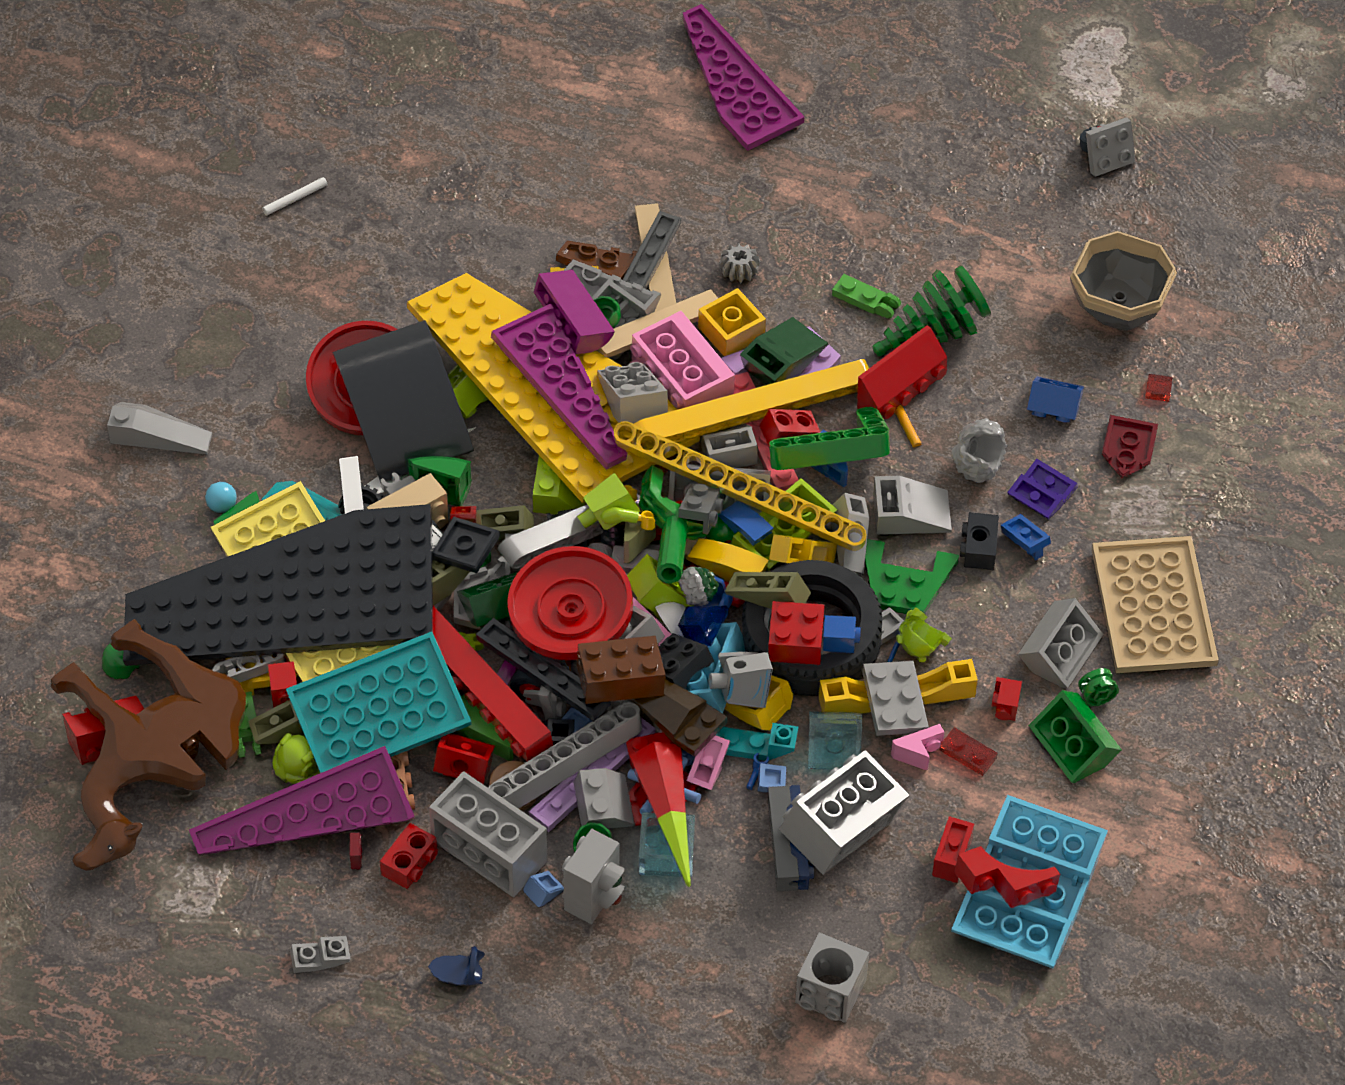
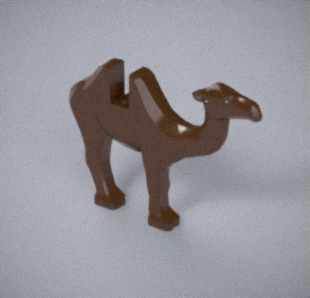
M135 619L112 635L111 646L118 651H135L158 665L169 680L175 692L174 695L154 702L136 715L119 706L108 694L96 687L75 662H72L51 678V688L55 693H75L85 702L90 713L100 720L105 729L100 756L87 775L81 790L83 810L97 830L89 844L82 852L75 854L72 860L76 867L85 871L93 870L105 863L124 857L135 849L142 824L138 822L132 823L116 809L113 797L120 788L137 781L155 780L188 790L201 789L205 786L206 775L193 761L198 754L199 741L225 770L235 763L239 754V729L246 712V693L239 681L189 660L177 646L163 642L142 631L141 625Z

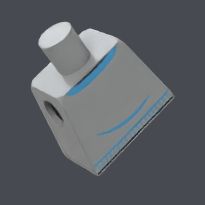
M757 653L726 659L723 673L709 674L710 689H721L725 702L728 704L766 708L773 670L768 653Z

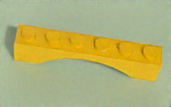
M972 659L947 662L934 670L917 676L923 704L973 698L976 696L978 679ZM848 677L820 680L819 701L824 719L871 712L864 681Z

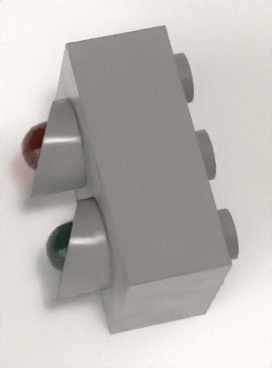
M593 829L590 830L586 837L582 836L580 838L575 853L572 857L568 856L562 866L564 874L562 898H564L565 911L592 924L603 908L608 909L611 905H618L621 902V893L625 888L621 884V875L625 868L619 866V842Z

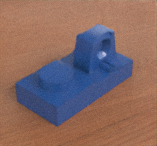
M1022 514L1001 524V532L1014 543L1021 546L1035 560L1043 556V548L1051 544L1050 536Z

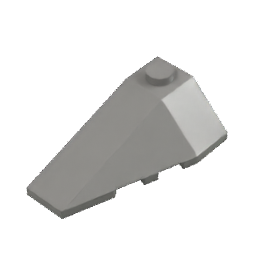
M126 402L115 404L112 406L107 424L110 443L207 455L212 438V432L144 404Z

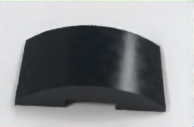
M426 320L333 352L380 483L382 478L386 482L392 480V473H396L399 477L409 474L408 459L431 456L456 458L474 451L452 385Z

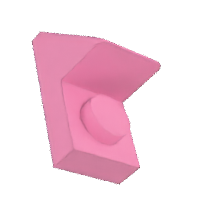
M938 724L893 740L891 756L898 761L928 770L929 755L927 752H933L943 746V728Z
M715 735L696 755L687 781L712 790L722 770L721 765L730 741Z

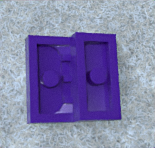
M1036 458L1025 475L1021 474L1007 493L1049 520L1078 488V484Z

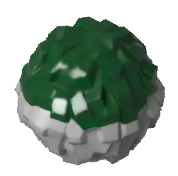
M689 567L683 570L679 580L681 591L686 594V603L695 607L705 606L708 602L712 601L719 587L714 573L709 571V569L700 567Z

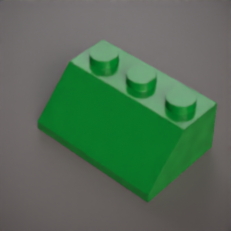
M1062 690L1028 725L1071 783H1076L1105 768L1122 751L1079 693Z

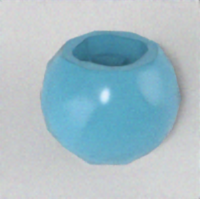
M226 482L214 483L206 491V504L214 512L224 513L236 504V491L232 485Z

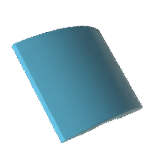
M1007 795L989 837L986 852L996 860L1015 868L1042 870L1055 867L1060 873L1057 890L1050 896H1044L1026 905H1019L1014 908H1010L994 886L986 891H979L974 894L967 890L951 932L1054 968L1084 900L1108 830Z

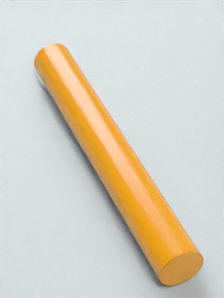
M898 406L895 414L912 447L921 446L922 443L903 406Z

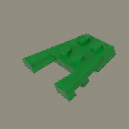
M867 539L865 569L867 570L868 584L875 592V595H877L881 610H886L890 607L894 612L907 614L908 611L914 610L916 607L925 614L938 595L939 589L943 583H946L953 568L957 566L959 555L937 551L933 572L881 563L885 542Z

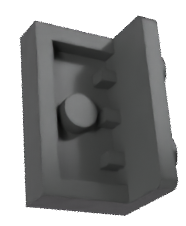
M691 484L679 508V518L703 521V534H709L711 527L716 526L718 514H721L723 510L724 499L720 498V488L708 487L704 484Z

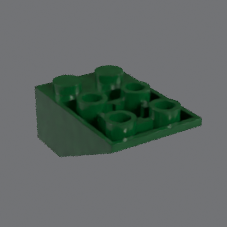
M792 317L756 337L740 354L745 370L765 385L798 377L829 344Z

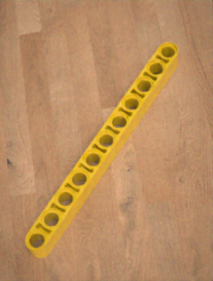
M860 359L645 418L634 424L676 443L762 419L769 409L795 410L858 392V376L868 370L869 367L865 359ZM645 441L641 445L644 450H651L655 446L652 441Z
M620 422L614 428L615 443L621 449L700 484L720 488V493L848 550L859 551L865 545L866 530L858 523L631 422ZM626 430L631 432L632 436L628 440H622L619 438L620 432ZM645 441H652L655 444L651 450H644L641 445ZM668 451H675L678 454L674 460H667L664 455ZM691 461H697L701 466L693 471L688 469L687 465ZM714 471H720L724 476L721 480L715 481L710 478V474ZM737 481H742L747 487L742 491H737L733 488V484ZM764 491L770 497L766 501H759L755 496L757 493ZM782 502H789L793 507L785 512L780 510L778 506ZM805 512H812L816 518L811 522H807L801 516ZM829 522H834L839 528L835 532H829L825 529V525ZM856 532L861 535L862 539L859 542H851L848 539V535Z

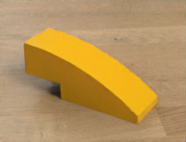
M773 534L769 560L784 563L805 560L834 563L837 544Z
M701 538L698 539L687 556V560L702 568L709 569V571L729 582L734 572H765L769 561L743 548Z

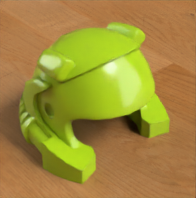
M915 607L914 610L907 612L906 619L899 626L898 631L900 634L896 635V641L901 644L909 655L916 657L919 662H925L926 656H930L940 644L944 647L947 646L952 638L945 632L925 622L927 616Z
M290 733L286 734L275 749L272 761L275 774L285 783L289 782L292 784H297L320 774L306 737L291 735Z

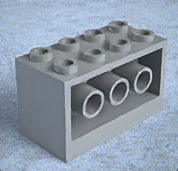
M865 750L857 757L855 754L851 755L844 762L842 768L835 767L831 770L823 782L821 780L816 781L809 788L807 794L800 793L791 802L793 807L783 815L784 822L779 830L824 875L888 826L909 797V794Z
M464 771L429 806L431 834L436 836L437 845L513 898L526 885L529 877L535 875L547 863V828Z

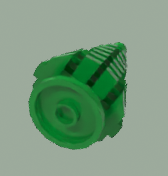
M960 265L954 270V276L961 289L959 292H956L950 281L940 270H935L932 278L936 288L928 280L922 287L929 304L917 291L912 299L920 317L907 304L903 308V312L909 324L906 325L900 316L893 320L897 331L893 333L888 327L883 333L886 339L873 345V351L878 357L887 354L891 349L895 350L900 344L907 341L927 325L931 327L939 343L948 342L942 325L954 339L963 338L959 325L967 334H977L976 325L964 306L970 303L977 314L983 318L991 315V311L979 287L963 266Z

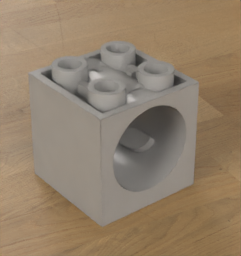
M818 933L797 976L795 1003L806 1010L822 1013L831 1020H839L846 1023L867 979L869 952ZM824 975H834L840 977L845 982L829 985L819 981L817 978Z

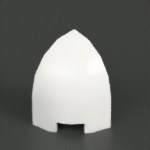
M668 602L655 607L671 634L674 633L691 639L689 634L693 628H697V621L684 605Z

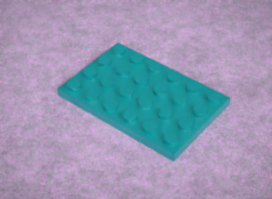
M433 632L426 633L286 689L320 773L383 746H386L390 757H393L472 725Z

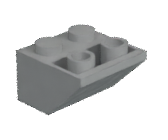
M746 423L701 435L700 437L703 454L732 468L757 464L756 439L752 427Z

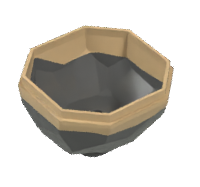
M1116 231L1089 239L1086 242L1070 275V282L1078 303L1084 310L1103 325L1127 331L1140 326L1157 315L1174 282L1177 271L1161 245Z

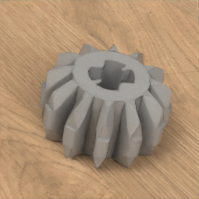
M739 243L736 247L729 245L727 250H723L721 260L719 261L723 277H729L731 282L735 279L739 280L740 283H742L743 279L750 281L752 276H757L758 267L760 266V259L757 256L756 249H750L748 244L744 247L740 246Z

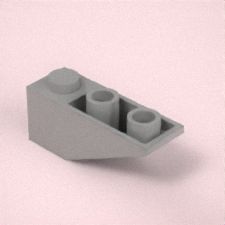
M844 493L833 504L837 509L835 514L863 526L866 530V542L859 551H851L837 545L839 565L850 569L858 575H862L864 573L869 526L868 509L865 497ZM831 522L832 531H837L838 525ZM856 532L848 535V539L851 542H859L862 539L861 535Z

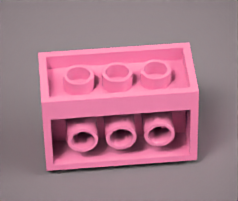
M682 311L632 334V346L630 347L632 361L630 363H644L666 388L668 400L677 410L734 394V373Z

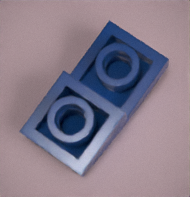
M736 501L718 515L734 533L739 531L753 546L773 531V527L763 517L739 501Z

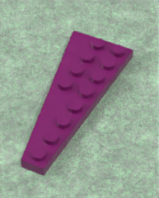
M551 304L493 330L491 333L493 341L606 470L627 459L626 450L621 449L615 443L614 430L609 423L610 418L607 412L604 413L600 405V398L598 394L595 395L591 387V381L579 357H576L569 337L565 336L562 330V323L560 320H557L553 312L554 307Z
M383 746L189 829L196 850L201 856L411 821L415 819V816L386 746Z

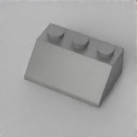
M1076 598L1058 600L1052 603L1018 655L1032 673L1066 689L1070 686L1104 634Z

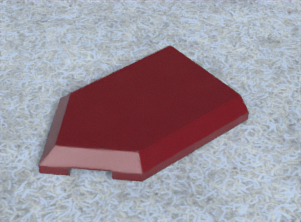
M1110 415L1102 456L1121 478L1151 464L1158 424Z

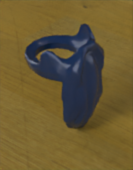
M472 946L469 956L444 955L432 960L428 968L435 978L445 983L469 986L483 984L480 981L483 971L479 961L485 956V953L477 950V946Z

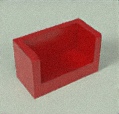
M949 816L934 858L932 876L958 883L959 878L954 872L958 854L969 850L973 838L974 823Z

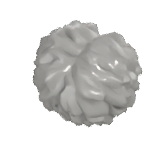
M987 418L976 420L963 427V430L959 432V443L952 449L951 454L958 473H963L966 480H973L977 483L992 480L999 468L1002 467L1000 461L1004 460L1003 455L1006 453L1005 448L1007 444L1004 439V430L998 422L989 421Z

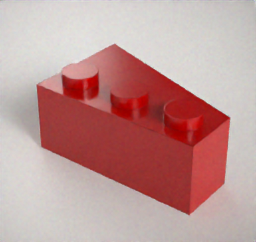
M137 695L115 701L119 706L136 715L144 710ZM88 707L84 709L85 713L73 716L70 712L62 714L68 743L81 765L98 759L105 737L103 724L90 713Z

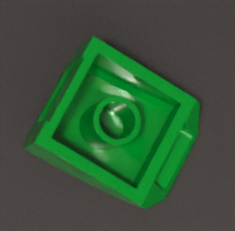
M438 456L408 459L409 476L411 475L416 481L431 473L446 491L447 503L454 506L463 505L472 482L471 461Z

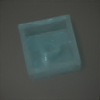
M642 812L639 875L683 877L655 814ZM686 814L690 877H692L695 815Z

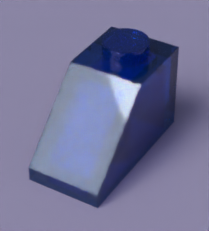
M687 606L678 623V627L685 638L706 646H712L729 608L727 606Z

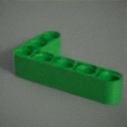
M860 408L856 411L857 428L778 438L770 441L771 468L775 470H788L887 456L890 454L889 428L877 408Z

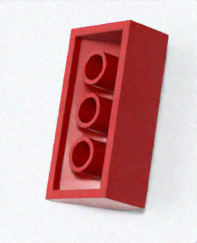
M925 326L858 376L857 409L874 407L878 409L884 420L889 419L898 406H906L912 398L919 393L925 392L932 383L945 376L947 373V355L931 327Z

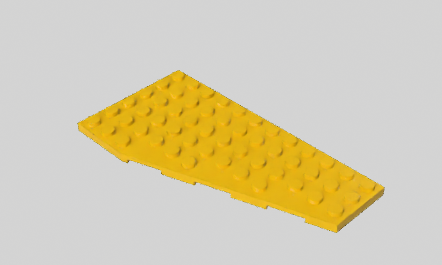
M467 273L407 301V309L419 322L426 320L432 337L582 503L585 502V495L613 473L623 482L648 469L651 465H656L651 461L626 451L627 459L606 470L491 338L493 330L531 313L528 309ZM598 351L576 354L591 381V387L595 395L598 394L600 405L604 413L607 412L610 418L609 423L614 430L618 421L611 412L597 375V370H603L608 366H622ZM668 400V412L677 410ZM626 430L619 434V438L622 440H628L632 436V433ZM701 436L676 443L688 448L699 442ZM668 451L664 457L667 459L676 454V452Z

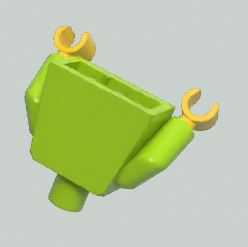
M615 473L584 496L589 509L577 516L585 529L596 521H599L604 530L623 521L630 523L641 521V528L644 530H653L655 528V519L651 511L647 510L639 514L640 509L635 503L637 501V490L633 489L630 485H623Z

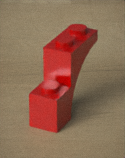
M981 846L958 854L954 871L971 894L986 891L994 886L1010 908L1026 905L1035 899L1052 895L1057 890L1060 873L1055 867L1042 870L1015 868L996 860Z

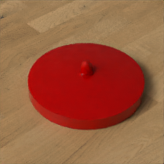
M377 321L351 322L332 330L314 348L306 369L307 390L316 412L332 427L349 434L363 435L333 352L395 331L397 328Z
M567 546L541 553L521 568L510 586L508 611L516 635L531 650L552 659L577 660L578 644L618 640L629 625L633 613V595L631 584L625 571L610 556L587 547Z

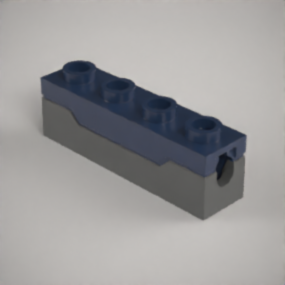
M800 785L768 787L767 802L777 891L809 890V879H814L813 864L808 863V859L779 830L784 822L783 815L793 807L791 802L801 793Z

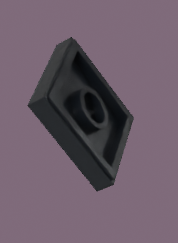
M453 517L432 551V560L477 574L500 537L499 530Z

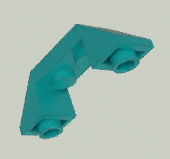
M773 723L771 734L723 727L716 736L730 741L726 755L753 759L754 755L759 753L758 760L766 761L768 756L770 761L794 752L798 727Z

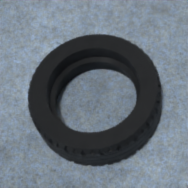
M797 561L770 571L798 572L811 592L807 601H822L835 605L845 611L850 617H856V627H861L860 643H855L854 653L830 652L822 654L820 665L771 662L773 668L772 676L788 681L792 693L807 696L819 695L820 680L840 677L861 680L863 677V664L876 662L882 639L881 605L870 585L850 569L827 561ZM745 601L742 613V635L745 652L768 653L769 656L770 634L768 625L772 609Z

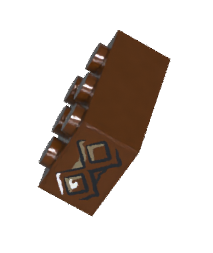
M656 635L578 644L577 668L586 704L664 695L666 674Z

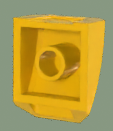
M771 675L766 708L726 703L724 709L756 728L771 730L772 724L776 723L787 710H790L793 693L788 681Z

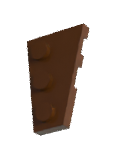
M567 240L556 253V261L567 266L572 260L589 266H598L602 273L610 276L615 275L623 280L638 251H632V254L620 252V248L611 247L610 250L597 249V246L594 244Z

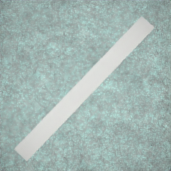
M358 456L340 458L345 514L354 510H363Z

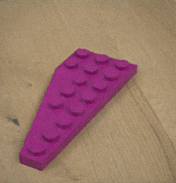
M702 4L683 12V22L721 123L747 151L804 123L805 116Z

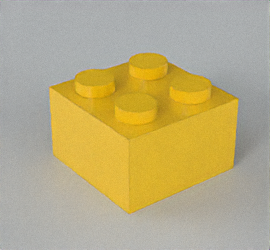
M737 288L698 309V328L723 356H727L746 348L756 337L764 334L766 318Z

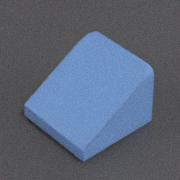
M549 871L530 876L523 891L538 907H541L562 893L564 887Z

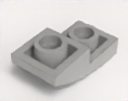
M347 936L320 937L318 943L292 944L290 948L294 973L332 968L348 963L351 960Z

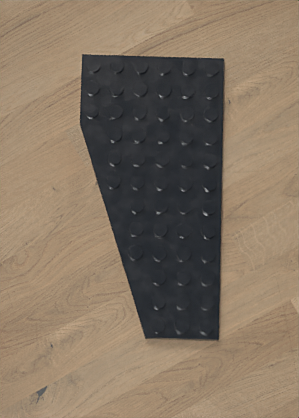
M431 505L354 510L125 594L124 626L135 619L141 625L142 631L163 642L177 646L191 661L397 645L433 632ZM123 650L125 666L155 664L135 651Z

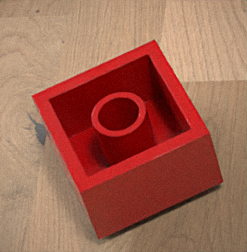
M772 602L769 635L770 662L820 665L824 604Z

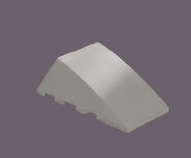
M572 260L564 269L575 272L593 300L600 296L613 298L619 303L621 317L615 328L654 313L661 298L660 292L649 291L639 284L623 281L618 276L602 273V270L576 260ZM622 352V353H620V354H617V355H615V356H612V357H610L609 359H611V360H616V359H618L624 352Z

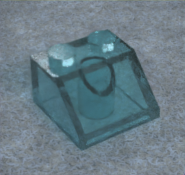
M809 711L808 769L833 770L835 767L840 769L851 755L855 754L857 757L861 754V713Z

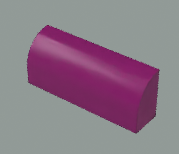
M573 270L539 273L534 294L543 307L549 304L554 307L553 312L557 320L561 321L562 330L565 336L569 337L575 355L594 352L605 346L611 340L615 331Z

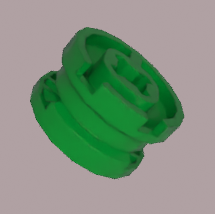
M1099 668L1093 670L1079 680L1078 687L1082 694H1084L1083 698L1087 705H1104L1114 699L1119 693V687L1112 680L1113 675L1109 669Z

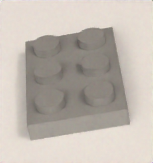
M914 661L863 664L862 673L876 736L911 734L929 728Z

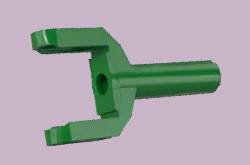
M651 465L642 480L639 506L643 511H651L654 515L655 524L662 529L656 570L657 577L664 583H674L679 581L682 576L686 539L705 538L706 534H703V521L679 518L681 504L666 497H661L664 472Z

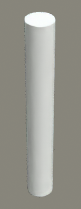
M322 177L262 208L264 214L268 216L327 186L326 179Z

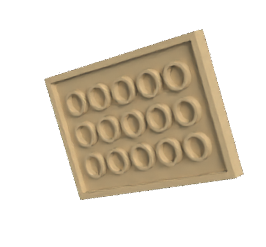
M1192 536L1092 543L1091 549L1116 673L1218 665V655Z

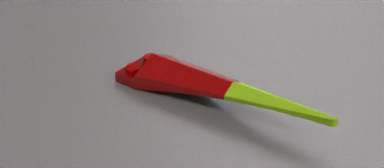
M663 732L631 738L626 741L631 767L654 811L686 886L690 887L682 749L675 745Z

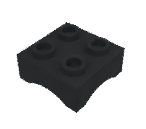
M674 633L667 637L659 646L666 674L665 679L683 689H686L688 682L695 673L705 667H709L714 662L706 645Z

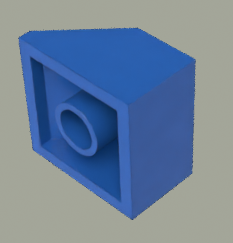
M1036 376L1032 383L1027 410H1031L1032 415L1046 417L1047 414L1055 415L1056 420L1062 422H1070L1071 419L1075 420L1084 386Z

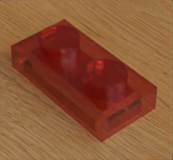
M955 727L939 747V751L982 776L995 762L998 755L996 751Z

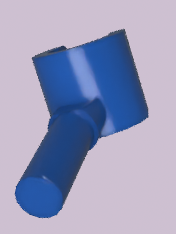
M759 753L754 755L753 771L746 786L747 789L752 790L758 777L760 763L768 764V756L766 761L759 762Z

